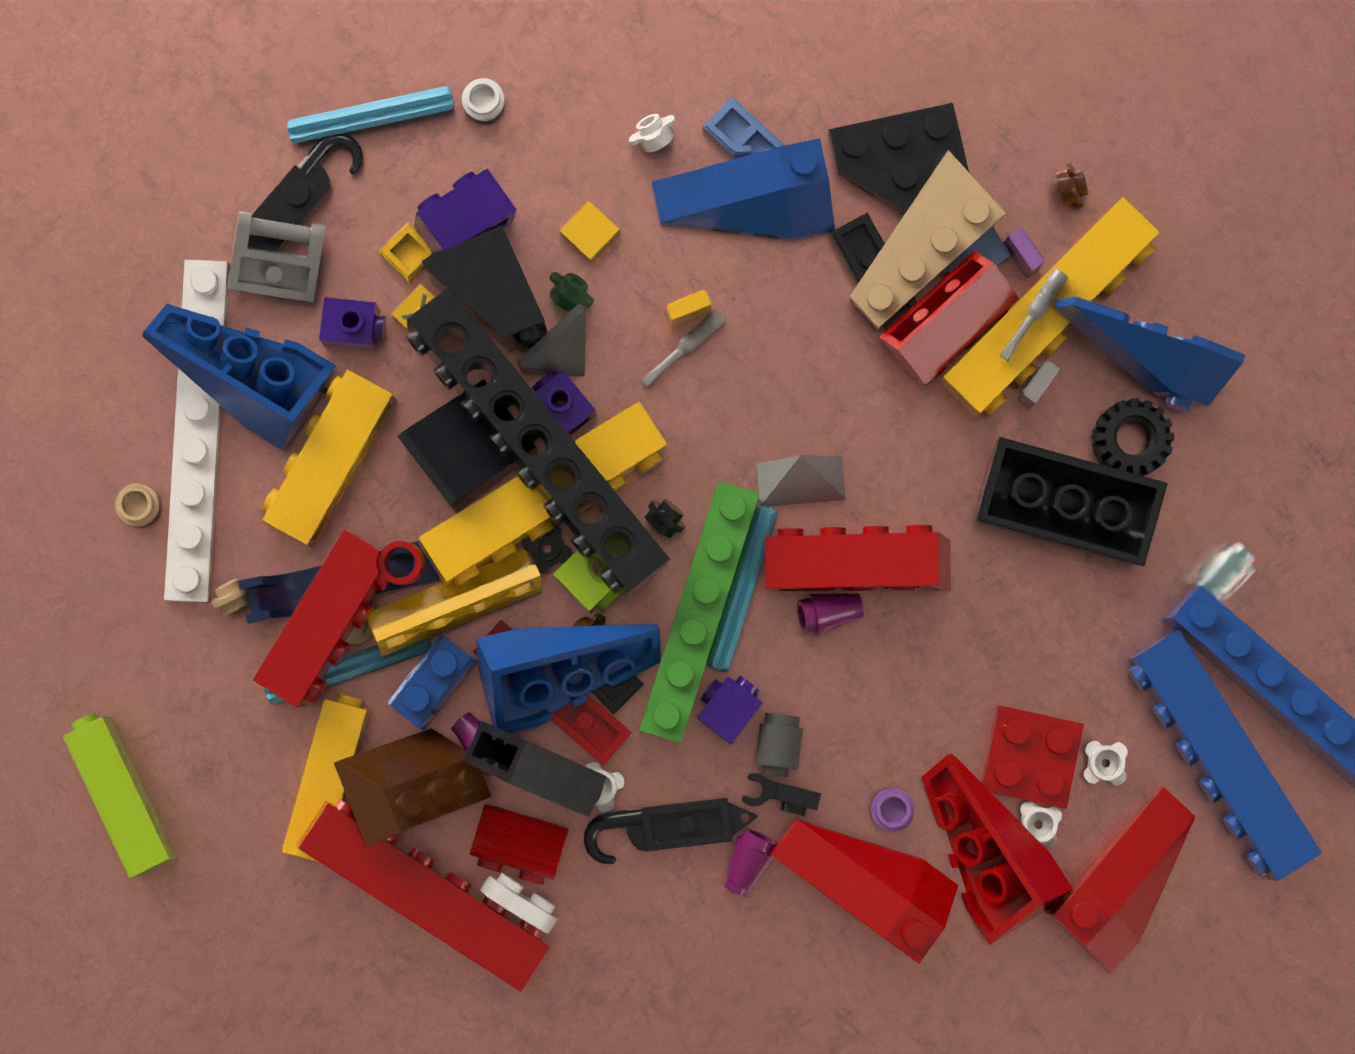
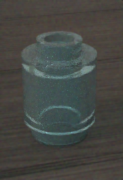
M1224 541L1195 570L1197 575L1191 582L1194 586L1202 585L1219 601L1222 599L1227 601L1256 572L1252 565L1256 558L1240 542L1237 541L1232 546Z

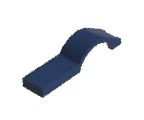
M418 541L411 542L417 547H419L420 550L423 552ZM398 549L391 555L389 568L394 576L398 578L406 577L414 569L415 559L408 549ZM423 552L425 570L416 582L409 585L389 583L383 592L377 589L373 597L437 583L439 576ZM321 566L292 573L258 576L238 581L239 590H246L251 609V614L246 615L247 624L291 617Z

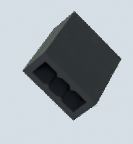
M483 721L480 722L464 758V762L511 785L588 817L601 796L602 787L607 776Z

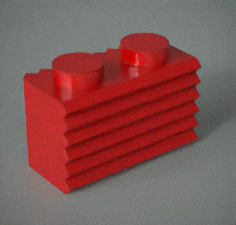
M484 804L469 855L478 857L477 866L502 873L503 866L505 865L519 869L518 878L543 885L545 878L555 879L570 828L490 804Z

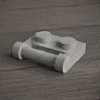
M239 211L227 285L228 289L314 302L325 225L312 223L311 227L252 218V213ZM249 234L308 244L307 256L248 247Z

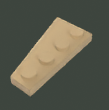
M948 150L849 299L878 330L1002 219L1006 212Z

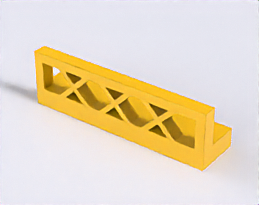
M523 549L499 564L491 562L477 568L481 574L462 587H458L455 582L446 587L442 582L373 610L367 619V623L381 657L542 592L541 575L536 564H531L526 550Z

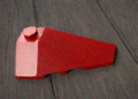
M953 753L946 755L922 776L937 824L940 828L946 830L953 853L948 854L952 868H959L966 892L961 893L966 909L989 945L1042 914L1073 890V887L1050 852Z
M1165 787L1160 788L1071 884L1073 890L1045 912L1108 973H1111L1140 942L1196 817Z
M798 819L793 821L770 853V855L918 964H920L945 929L959 886L922 858L894 851L884 846L856 839Z

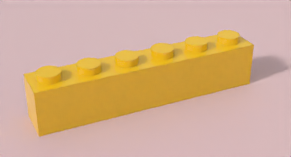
M1122 197L942 378L939 384L974 419L983 411L991 416L1008 399L1002 392L1013 381L1021 386L1037 369L1032 361L1042 351L1050 356L1067 339L1062 331L1071 322L1054 308L1056 300L1079 297L1092 302L1102 291L1110 296L1126 279L1121 272L1131 261L1139 266L1156 249L1151 241L1160 232ZM1054 269L1062 271L1068 276V280L1047 308L1042 318L1033 322L1008 361L1000 357L1002 351L1028 316L1029 305Z
M640 401L574 441L614 491H617L627 483L624 477L634 470L639 469L641 474L662 462L663 459L660 454L665 451L667 446L666 441ZM556 470L549 476L551 484L558 489H567L574 483L572 475L565 470ZM517 476L418 537V542L444 585L448 587L455 582L458 587H462L478 577L481 573L477 568L491 559L495 564H499L517 552L515 544L528 536L533 542L554 529L551 523L553 519L543 507L547 500L536 488L531 492ZM590 503L578 507L577 514L586 510Z

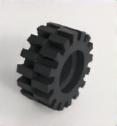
M1139 398L1119 401L1107 409L1097 420V426L1092 432V437H1094V443L1092 444L1093 452L1097 451L1099 455L1097 461L1101 465L1104 463L1108 467L1141 476L1150 474L1166 462L1167 456L1171 454L1173 447L1170 446L1171 442L1174 441V433H1171L1169 428L1172 426L1170 418L1166 420L1162 415L1165 411L1161 407L1154 408L1152 406L1153 402L1149 400L1140 402ZM1137 423L1147 431L1149 442L1143 453L1131 455L1125 453L1119 447L1117 433L1123 424Z

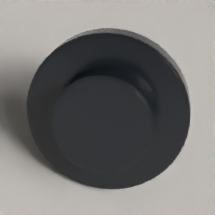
M664 499L661 503L655 500L649 503L648 508L650 510L645 515V519L657 531L671 538L676 531L681 533L684 530L685 525L681 521L684 514L672 502Z

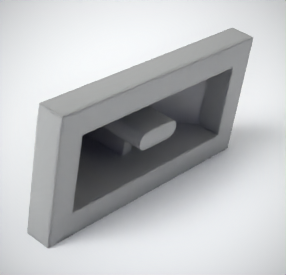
M799 455L756 464L760 506L767 507L846 499L842 456Z

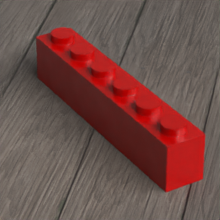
M340 799L335 806L328 801L324 802L297 843L298 849L518 991H522L550 948L545 942L540 940L545 932L523 919L518 925L504 916L507 909L487 896L482 901L468 893L472 885L453 872L449 871L446 877L438 874L431 869L435 861L413 847L409 854L394 845L399 838L396 835L366 846L351 806Z

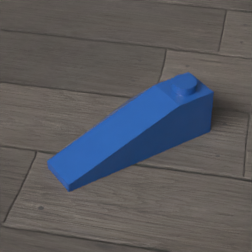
M1079 297L1056 300L1054 306L1061 315L1151 393L1165 398V405L1175 410L1190 412L1191 407L1209 406L1243 364L1245 355L1196 335H1193L1192 339L1168 336V326L1156 322L1153 324L1143 321H1134L1133 324L1128 323L1130 316L1127 313Z

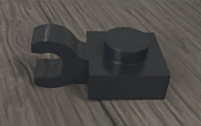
M758 773L748 774L747 779L760 783L762 792L757 798L743 796L741 800L743 803L749 806H760L769 799L782 801L780 810L802 816L806 815L807 808L818 809L821 793L771 781Z

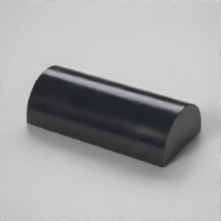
M998 437L982 482L975 520L1144 567L1168 483Z

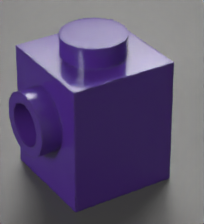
M324 297L319 336L321 343L325 347L375 352L377 340H384L386 316L380 315V309L376 302Z
M563 370L556 376L552 372L547 373L532 386L535 394L570 437L597 416L596 409Z
M741 675L736 681L728 676L723 684L715 679L700 698L707 705L696 719L731 745L763 702L756 698L760 690Z

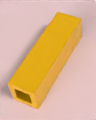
M337 693L336 701L324 699L283 845V853L317 861L298 849L297 843L325 801L334 806L339 799L345 803L347 801V796L334 762L360 753L371 711L361 708L362 699Z

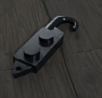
M343 133L321 138L299 164L292 167L255 210L252 218L303 226L327 199L331 190V180L320 164L335 148L344 147L352 154L353 163L349 172L355 175L362 166L363 153L361 146L356 139ZM249 234L248 247L281 252L290 241Z
M728 798L611 811L597 815L588 823L584 832V845L587 853L595 861L602 864H614L616 857L604 854L597 846V838L604 830L626 827L631 843L638 850L647 852L733 841L732 836L754 821L758 816L729 803ZM744 813L749 815V819L746 822L741 820V815Z

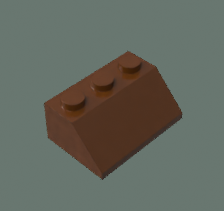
M431 728L334 762L365 845L369 846L490 798L491 794L481 770L464 762L468 751Z

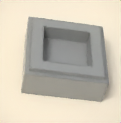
M1049 360L1045 361L1020 393L1018 401L1031 409L1058 374L1060 368Z

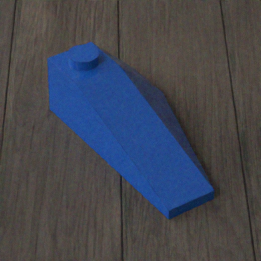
M820 138L768 149L652 182L660 225L702 230H726L740 232V234L745 235L760 234L776 236L779 239L787 240L827 234L835 230L830 183Z
M166 304L143 331L142 337L244 427L284 450L307 419L332 376L336 365L300 343L285 339L284 344L259 337L260 331L247 327L245 332L220 325L216 318Z
M657 624L518 628L476 639L479 674L492 724L509 733L539 727L552 720L550 713L571 702L577 707L588 701L586 694L605 684L616 686L661 662L660 629Z

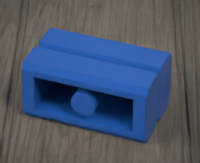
M440 634L388 700L387 704L421 730H426L463 683L462 679L470 674L478 661L447 637Z

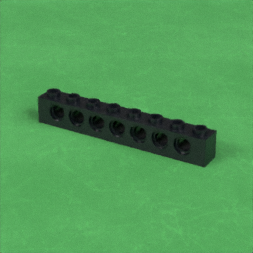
M449 287L407 318V329L410 333L406 335V338L410 345L421 357L426 353L437 365L433 371L440 382L448 390L453 387L456 388L465 399L460 404L466 414L474 423L477 424L482 420L492 433L488 436V439L496 451L503 458L508 454L520 467L515 471L519 479L531 492L537 488L547 500L543 505L546 512L557 525L560 526L565 522L575 535L571 538L573 545L585 559H589L592 556L603 569L598 573L600 578L614 594L620 590L627 598L667 566L670 560L667 554ZM447 336H456L462 340L464 346L456 353H447L441 349L439 344ZM482 369L489 373L491 381L486 386L475 387L468 382L467 375L473 370ZM501 403H511L518 409L519 414L511 421H503L495 415L494 409ZM537 436L545 442L546 449L541 454L531 455L524 451L521 443L527 437ZM556 470H565L572 475L574 483L567 489H558L551 484L549 476ZM586 503L594 504L601 512L600 520L595 523L583 522L578 517V507ZM612 537L622 538L628 544L629 553L624 557H613L607 553L605 542Z

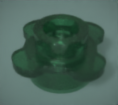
M552 272L549 276L550 281L554 283L549 295L554 303L562 309L570 312L579 303L586 307H591L594 303L593 298L586 292L588 289L587 283L580 276L574 273H567L565 276H562L558 272Z

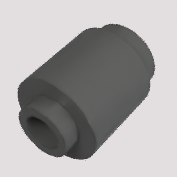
M765 713V722L760 723L755 760V764L764 765L763 774L789 777V769L798 770L803 728H799L800 717Z

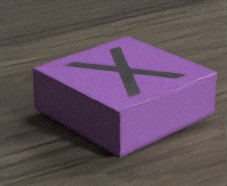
M1018 228L1009 234L1003 242L1026 279L1039 271L1045 263V259L1024 229Z

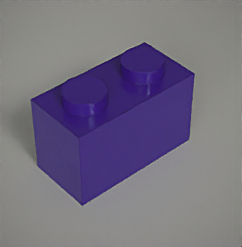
M487 168L477 175L474 172L465 174L453 184L452 187L454 189L442 197L436 193L422 201L417 207L419 211L416 212L413 226L435 255L501 225L503 229L512 224L517 209Z

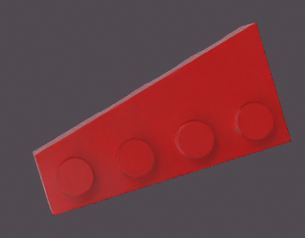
M907 525L906 533H889L888 526L863 527V534L847 535L846 528L824 527L820 528V535L804 536V529L783 528L778 529V536L765 537V589L774 592L834 591V588H842L843 591L876 590V587H884L885 590L915 591L919 589V586H933L935 591H951L950 539L939 532H932V525Z

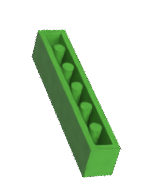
M721 481L717 483L639 729L641 732L679 744L682 742L756 508L759 493Z

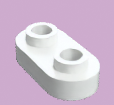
M501 873L498 879L489 875L480 889L483 894L543 932L550 933L558 921V918L552 914L556 908L554 904L535 892L531 898L523 895L520 892L524 887L504 873Z

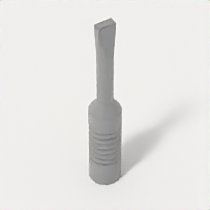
M1058 269L1052 271L1029 305L1028 316L1002 351L1000 357L1006 361L1010 359L1033 322L1042 318L1047 308L1068 280L1066 274Z
M714 309L702 322L680 340L678 348L643 377L641 381L649 387L683 354L692 353L706 338L711 336L714 331L726 322L722 315Z

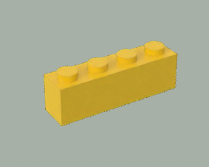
M348 369L343 378L337 376L331 383L325 397L330 400L322 415L316 413L310 420L304 433L308 440L300 453L294 451L283 469V473L287 477L279 490L273 488L262 506V511L266 513L262 521L312 549L397 401L392 393Z

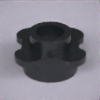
M552 524L554 529L538 540L532 542L528 536L522 541L523 549L530 552L534 560L533 565L536 564L540 574L548 573L550 567L557 565L559 562L565 563L573 554L572 549L564 544L561 538L562 530L556 524ZM545 545L551 546L552 549L549 553L543 551Z

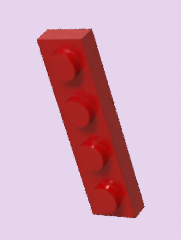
M500 620L487 636L513 629L503 620ZM477 647L473 651L476 656H478ZM586 694L588 701L575 707L573 702L550 713L551 721L603 766L632 734L630 730L588 694Z

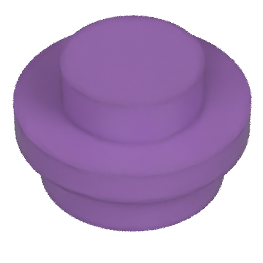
M896 788L885 789L874 797L871 803V816L879 828L889 832H897L903 830L911 823L914 816V804L910 796L904 791Z

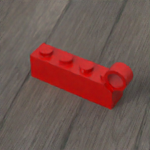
M344 529L253 678V681L297 708L306 707L308 702L315 704L327 686V681L323 680L328 669L331 665L337 667L347 654L350 644L346 640L353 628L360 629L369 618L373 610L369 602L376 590L378 589L383 592L389 583L409 585L416 582L422 576L425 570V557L420 548L410 542L394 541L380 549L356 533ZM406 548L413 554L415 566L408 576L398 578L390 571L389 559L396 550Z

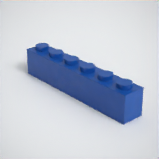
M1202 585L1190 588L1163 621L1174 631L1180 630L1192 647L1355 788V719Z
M1180 630L1168 633L1130 657L1128 660L1133 668L1128 671L1132 680L1140 691L1148 690L1156 703L1152 707L1156 718L1165 729L1170 726L1180 740L1175 744L1179 754L1189 766L1195 764L1203 779L1199 781L1202 790L1212 803L1218 801L1227 816L1223 818V822L1236 840L1242 838L1251 852L1246 855L1247 860L1259 877L1266 875L1268 880L1279 881L1322 854Z

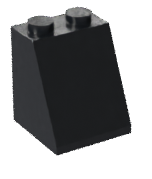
M502 225L422 260L432 284L441 292L449 287L476 322L509 352L517 348L520 353L527 352L548 332L543 315Z
M483 379L474 386L483 387L488 383ZM458 395L397 435L456 514L519 468L509 454L503 458L496 451L488 439V436L492 433L482 420L476 424L466 414L460 404L465 400L461 395ZM499 404L494 409L495 415L503 421L515 419L507 409L513 404ZM530 436L524 439L521 443L524 451L528 454L536 455L538 450L533 442L539 437Z

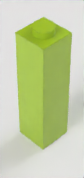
M92 713L73 722L71 725L74 730L63 735L64 741L129 878L139 877L177 858L112 718L103 716L97 718L96 713Z

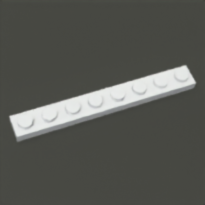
M185 260L182 308L216 318L220 325L226 327L229 291L227 285L230 264L227 261ZM178 369L164 600L210 603L222 406L180 369Z

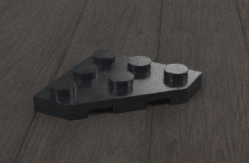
M953 103L837 127L828 131L837 174L851 183L855 182L874 194L873 197L901 214L907 212L948 150L969 172Z

